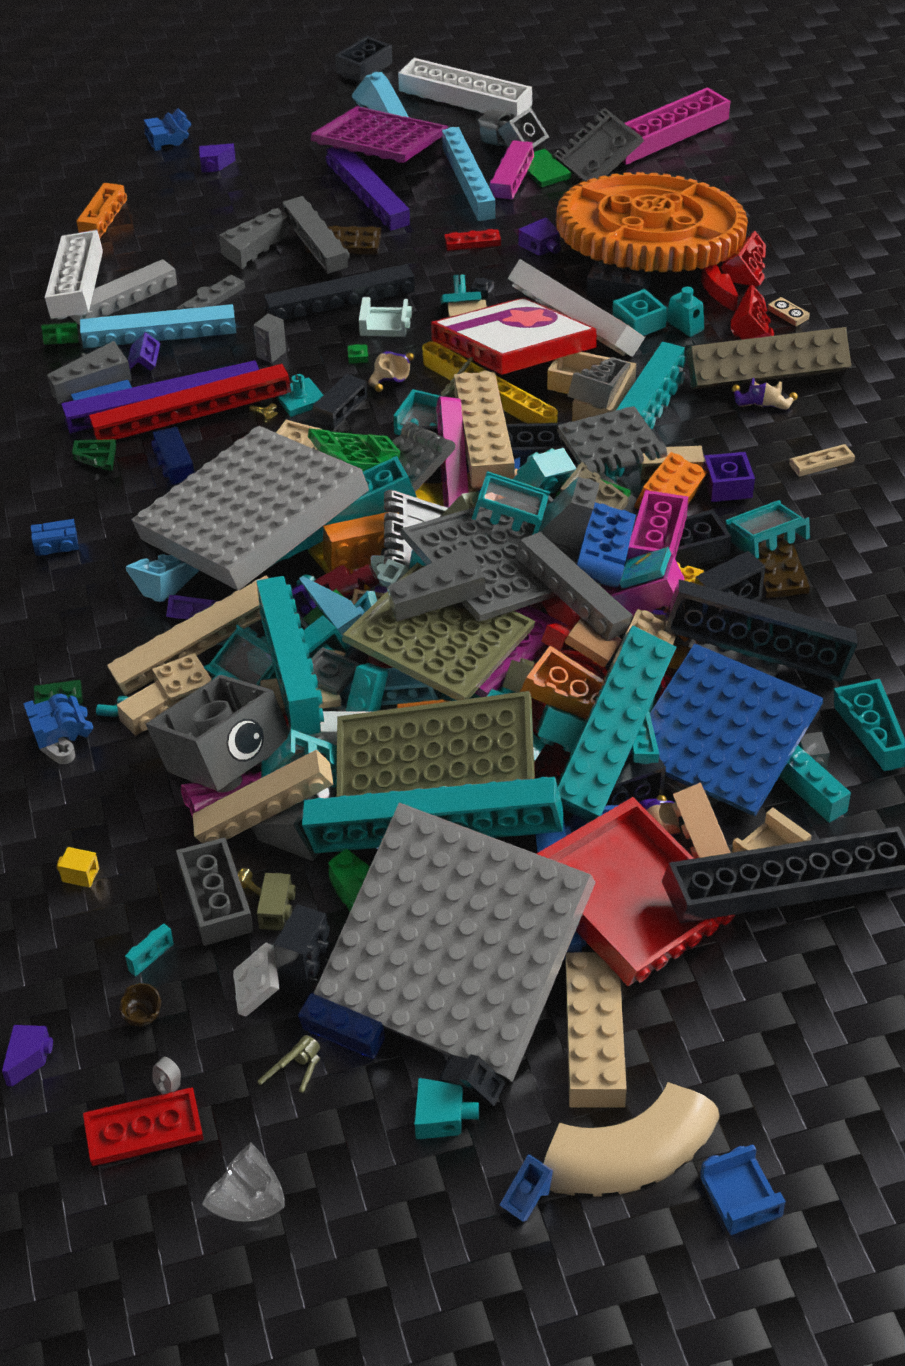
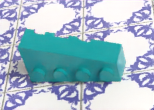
M876 679L834 688V708L881 768L887 771L905 767V738L881 680Z

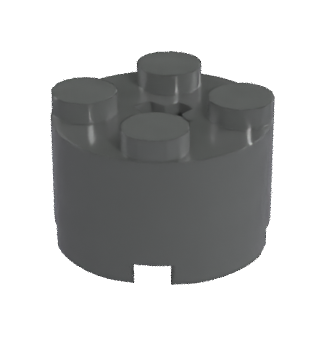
M487 110L478 120L481 141L492 145L508 146L498 129L515 118L514 114L505 110Z

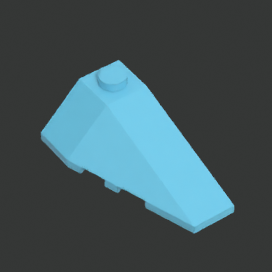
M374 72L371 75H367L352 94V98L361 107L367 106L372 110L408 117L389 80L382 72Z
M165 554L158 555V560L149 562V559L146 558L126 566V571L143 596L152 598L157 602L165 601L169 595H175L199 571L180 559Z
M304 576L299 578L315 604L338 629L342 637L365 613L360 606L356 608L347 598Z

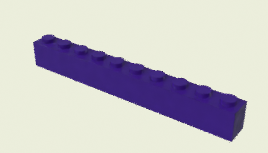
M250 361L62 403L64 418L69 433L91 429L92 424L89 415L259 370L256 361Z

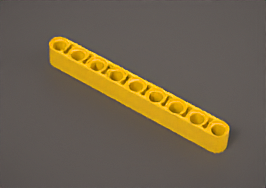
M427 342L423 345V364L449 380H452L454 374H457L468 361L466 358L436 342ZM471 362L464 372L480 373L487 370ZM496 376L502 408L505 412L527 424L558 423L557 409Z

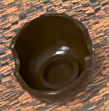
M137 983L127 987L119 1004L122 1019L132 1026L144 1027L154 1022L161 1007V998L158 990L145 983Z

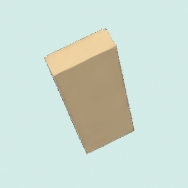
M846 444L791 458L789 465L800 477L852 463L855 460V455Z

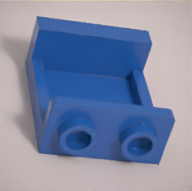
M754 1145L747 1147L739 1146L730 1153L722 1156H711L702 1163L700 1178L730 1235L783 1216L786 1201L781 1192L775 1194L755 1158L756 1148Z

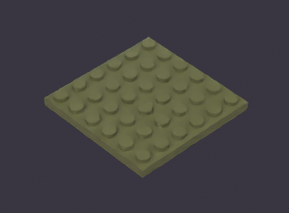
M416 563L399 580L405 578L406 576L418 571L419 569L425 566ZM387 591L343 634L342 641L455 700L469 699L532 631L535 621L516 611H511L478 622L461 602L396 621L389 603Z

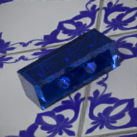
M173 427L153 432L154 441H151L153 452L157 453L159 465H163L162 472L164 478L168 477L171 485L182 483L189 475L194 474L193 462L178 428Z
M313 993L309 995L298 1015L304 1030L372 1059L375 1058L386 1038L382 1022Z

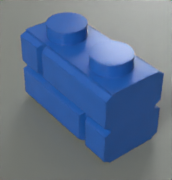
M74 519L31 525L32 542L36 556L79 550Z

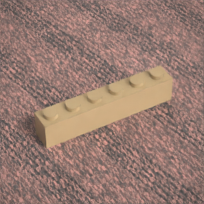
M315 750L193 814L194 836L202 843L224 837L227 840L333 785L330 762L320 752Z

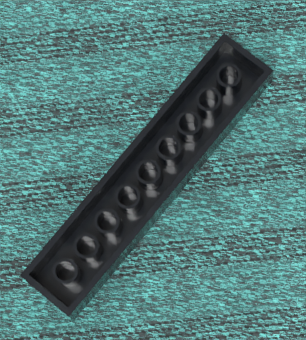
M899 827L670 862L661 882L680 924L905 886V837Z

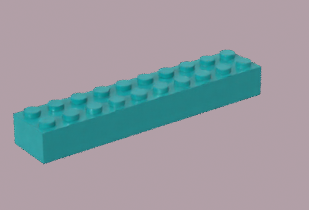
M662 342L616 410L635 406L650 429H653L657 417H661L663 408L668 406L670 402V397L676 394L678 385L684 381L685 347ZM606 463L604 464V474L616 483L618 477H622L624 468L620 469L617 466L616 470L611 471Z
M540 777L538 779H516L513 781L484 784H464L462 786H441L429 789L304 800L302 826L314 852L325 853L343 851L346 848L348 850L378 848L399 803L492 838L563 832V805L555 777Z

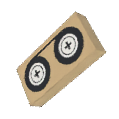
M782 297L768 304L770 312L794 326H798L809 319L810 313Z

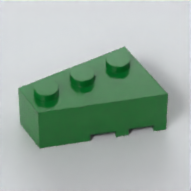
M346 848L328 862L332 886L343 904L345 903L348 910L351 911L370 866Z

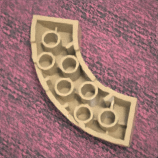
M668 1082L660 1097L650 1108L627 1122L603 1128H581L559 1123L543 1163L553 1170L550 1191L568 1195L589 1193L593 1194V1197L602 1196V1193L619 1192V1194L633 1192L653 1181L657 1183L675 1173V1169L693 1159V1155L702 1145H705L719 1119L718 1108L706 1096Z

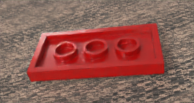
M193 1087L83 1113L92 1166L204 1140Z

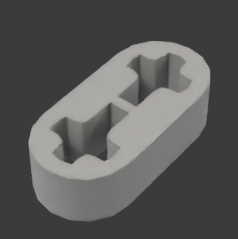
M64 737L58 738L59 742L40 749L59 764H68L75 758L73 744Z
M163 1057L153 1066L152 1080L155 1087L162 1094L175 1092L180 1087L181 1072L171 1059Z

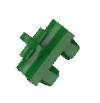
M77 322L42 324L41 326L44 345L79 342Z

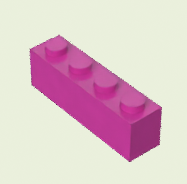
M512 141L510 147L507 148L499 168L495 171V176L490 180L489 187L494 198H514L534 158L532 142Z

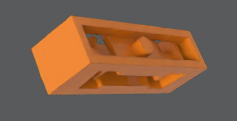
M103 183L77 220L79 233L97 230L100 238L106 232L109 224L113 222L116 214L119 213L123 204L126 203L127 195L124 192V185Z

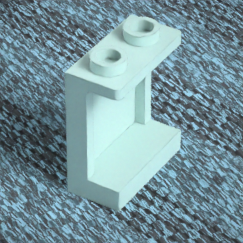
M363 297L359 316L360 336L406 337V329H410V318L412 316V306H408V299H404L403 308L371 307L370 298Z

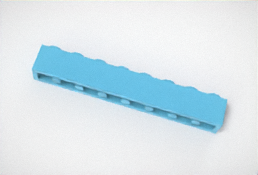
M450 127L442 130L443 150L477 220L495 219V198L459 127Z
M233 304L80 319L83 348L103 347L113 341L117 345L133 344L145 332L157 341L235 334L236 326Z

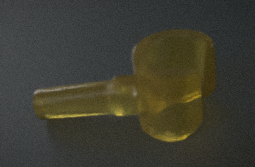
M273 403L266 408L250 407L251 411L261 412L267 419H271L278 414L274 411L277 407Z
M241 868L238 872V877L242 888L248 887L261 896L262 890L250 881L253 877L252 872L246 868Z

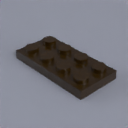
M372 226L328 227L329 230H332L335 238L340 240L343 248L348 250L349 254H378L381 228ZM305 245L306 253H311V251Z
M784 533L777 535V548L773 551L766 547V540L759 542V558L757 559L765 565L763 582L765 597L774 598L809 594L810 586L794 544L784 540Z

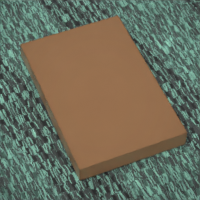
M581 618L564 642L597 664L605 667L623 639L617 636L606 641Z

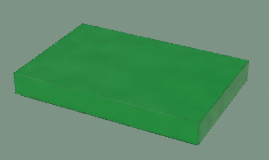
M546 149L534 152V158L526 172L541 188L571 178V172Z

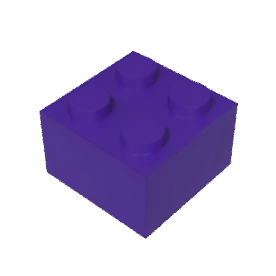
M746 452L704 456L703 470L707 471L704 482L711 502L753 498L755 477Z

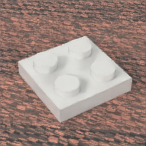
M263 944L234 970L238 1014L248 1016L279 989L275 950L271 944Z

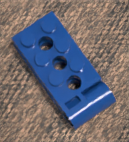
M596 502L579 550L576 565L595 582L617 588L623 574L636 514Z

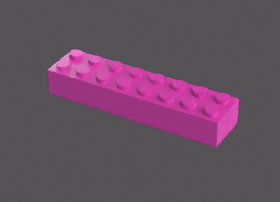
M707 87L626 122L627 126L642 136L644 142L628 155L622 163L625 165L630 164L635 160L728 120L730 100Z

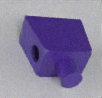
M545 217L518 229V245L538 256L548 252L557 254L561 250L559 231Z

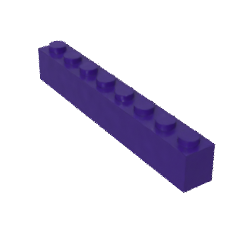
M327 148V165L334 170L335 174L341 177L342 181L358 195V198L374 212L375 216H378L384 225L391 231L410 225L409 208L354 152H350L346 148Z

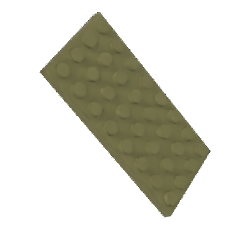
M529 691L337 716V797L342 795L354 796L366 793L375 794L389 791L429 789L441 786L451 787L464 784L505 782L516 779H535L532 701Z

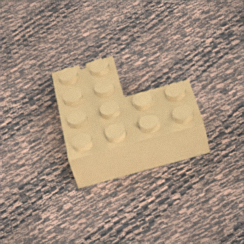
M578 352L553 360L548 369V389L568 394L574 373L578 372L581 374V371L585 368L591 370V366L600 365V362L609 358ZM631 363L613 401L606 409H598L590 403L574 399L572 421L616 411L635 383L636 363Z

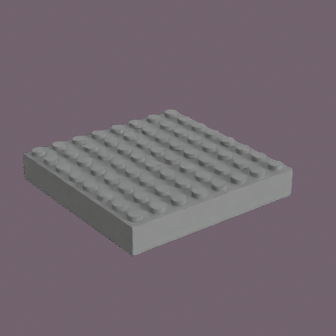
M258 426L253 428L245 437L237 440L230 448L222 451L211 462L204 464L196 473L189 475L185 481L174 486L170 492L156 499L148 508L141 510L131 520L141 540L228 586L240 590L369 491V487L360 468Z
M399 803L313 997L322 1003L449 1056L456 1055L464 1058H469L470 1054L480 1056L500 1077L513 1082L596 882L591 874Z

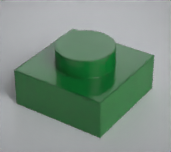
M356 344L348 346L349 364L368 363L367 345Z

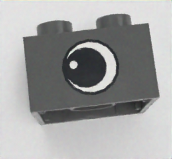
M224 675L217 676L146 723L167 772L190 780L192 783H198L216 790L219 793L228 792L238 787L243 780L241 775L254 766H262V761H266L288 738L290 733L273 690Z

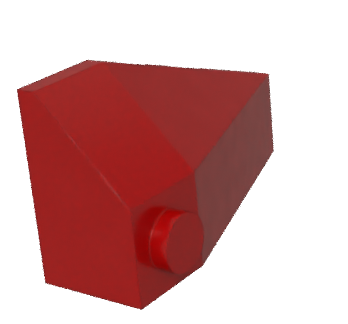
M756 231L752 232L745 239L742 247L721 265L722 273H729L732 282L758 287L764 280L762 270L765 268V264L762 262V259L765 258L766 245Z
M753 285L748 287L731 320L732 333L742 340L752 339L767 332L774 336L773 329L768 327L771 321L766 315L768 310L764 297Z

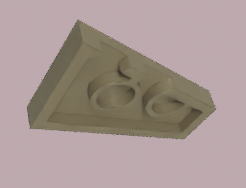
M583 462L580 463L561 487L562 492L577 477L591 479L594 482L600 483L595 500L596 503L606 504L619 510H624L628 505V497L612 484H606L602 481L600 475L589 471L587 465Z

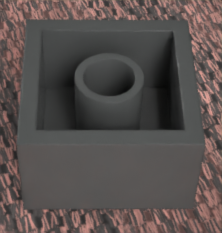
M531 107L498 129L508 147H510L512 141L532 142L534 148L549 137Z

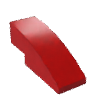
M708 264V267L702 268L701 282L704 288L720 304L732 311H736L738 293L729 273L721 274L717 264L713 266Z
M554 623L547 625L541 642L559 652L567 650L577 651L564 642L572 629L562 624Z

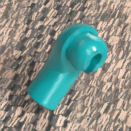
M119 696L117 698V704H119L120 702L124 701L129 697ZM98 704L96 715L105 717L119 716L117 704L113 706Z

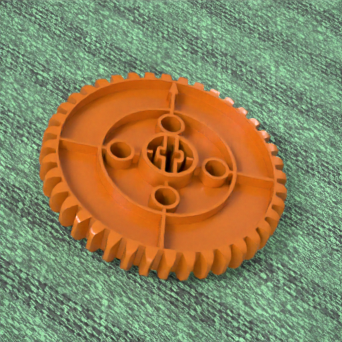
M637 172L636 174L623 173V175L610 174V177L604 175L598 177V179L592 178L587 180V182H581L563 194V197L559 200L556 213V226L559 235L574 250L580 251L585 256H591V259L596 261L603 260L604 264H617L619 268L631 267L630 270L636 271L644 269L645 272H653V270H658L659 272H667L668 270L681 272L682 269L691 271L695 270L696 267L702 269L708 267V264L713 266L726 261L745 242L748 224L746 212L741 204L737 203V200L729 197V194L723 191L720 192V189L709 187V184L703 182L697 183V180H685L681 176L671 177L669 174H645L644 172Z

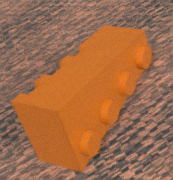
M549 646L526 677L520 692L529 691L531 698L587 720L604 680Z

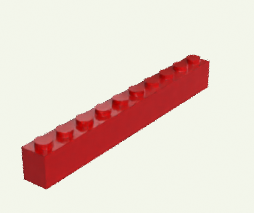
M283 364L89 416L96 440H117L291 393V386L287 371Z

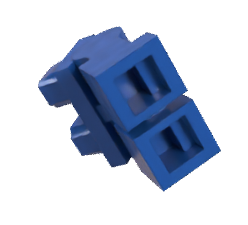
M179 109L172 115L167 112L166 118L163 120L158 118L144 120L145 136L155 151L161 150L163 145H180L184 138L187 139L189 136L187 130L192 124Z
M55 694L49 700L34 704L33 701L23 703L39 749L59 742L58 738L68 737L69 740L73 741L78 735L88 737L93 730L92 722L85 720L88 714L86 707L80 706L77 698L70 695L68 698L64 694Z

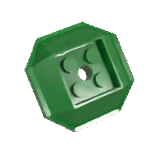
M311 428L308 430L307 437L313 443L315 450L356 466L362 472L395 456L399 459L401 451L388 436L339 433Z

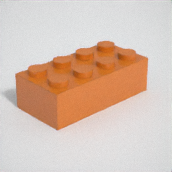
M670 452L644 485L634 507L638 510L640 509L645 490L689 496V504L699 490L707 471L703 470L699 465L685 460L681 455Z
M386 513L323 526V559L330 572L341 565L348 569L360 568L371 564L372 555H381L382 548H387L384 546V516Z

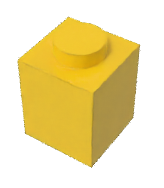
M68 847L57 863V870L60 872L62 882L90 887L99 870L96 853Z

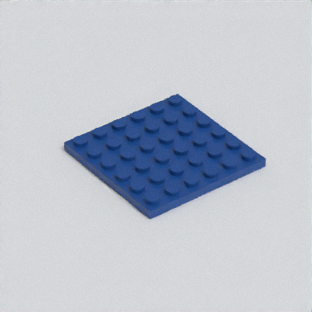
M694 643L650 713L659 757L666 766L665 776L689 787L701 783L706 795L755 817L823 703V698Z

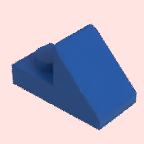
M527 1155L500 1206L521 1221H527L540 1196L549 1194L553 1170L531 1155Z

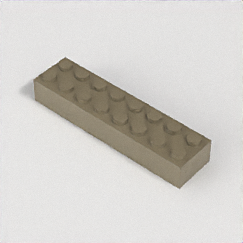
M846 327L695 345L686 350L692 390L749 383L752 378H755V382L845 371L851 367Z

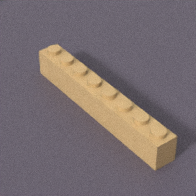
M266 575V576L262 577L261 579H257V580L268 579V577H267V575ZM256 580L245 588L234 592L229 597L216 602L213 606L195 614L183 623L175 625L167 632L156 636L151 641L136 647L133 651L108 664L107 666L123 694L126 696L153 681V668L193 653L197 656L230 637L236 630V625L246 628L260 620Z

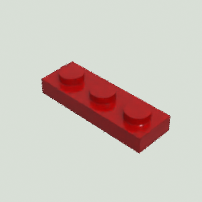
M498 229L464 233L453 232L445 234V244L447 251L501 246V238Z

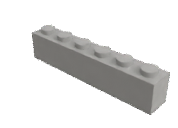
M162 259L95 288L89 313L82 316L71 315L70 317L80 325V319L105 317L177 285L175 269Z

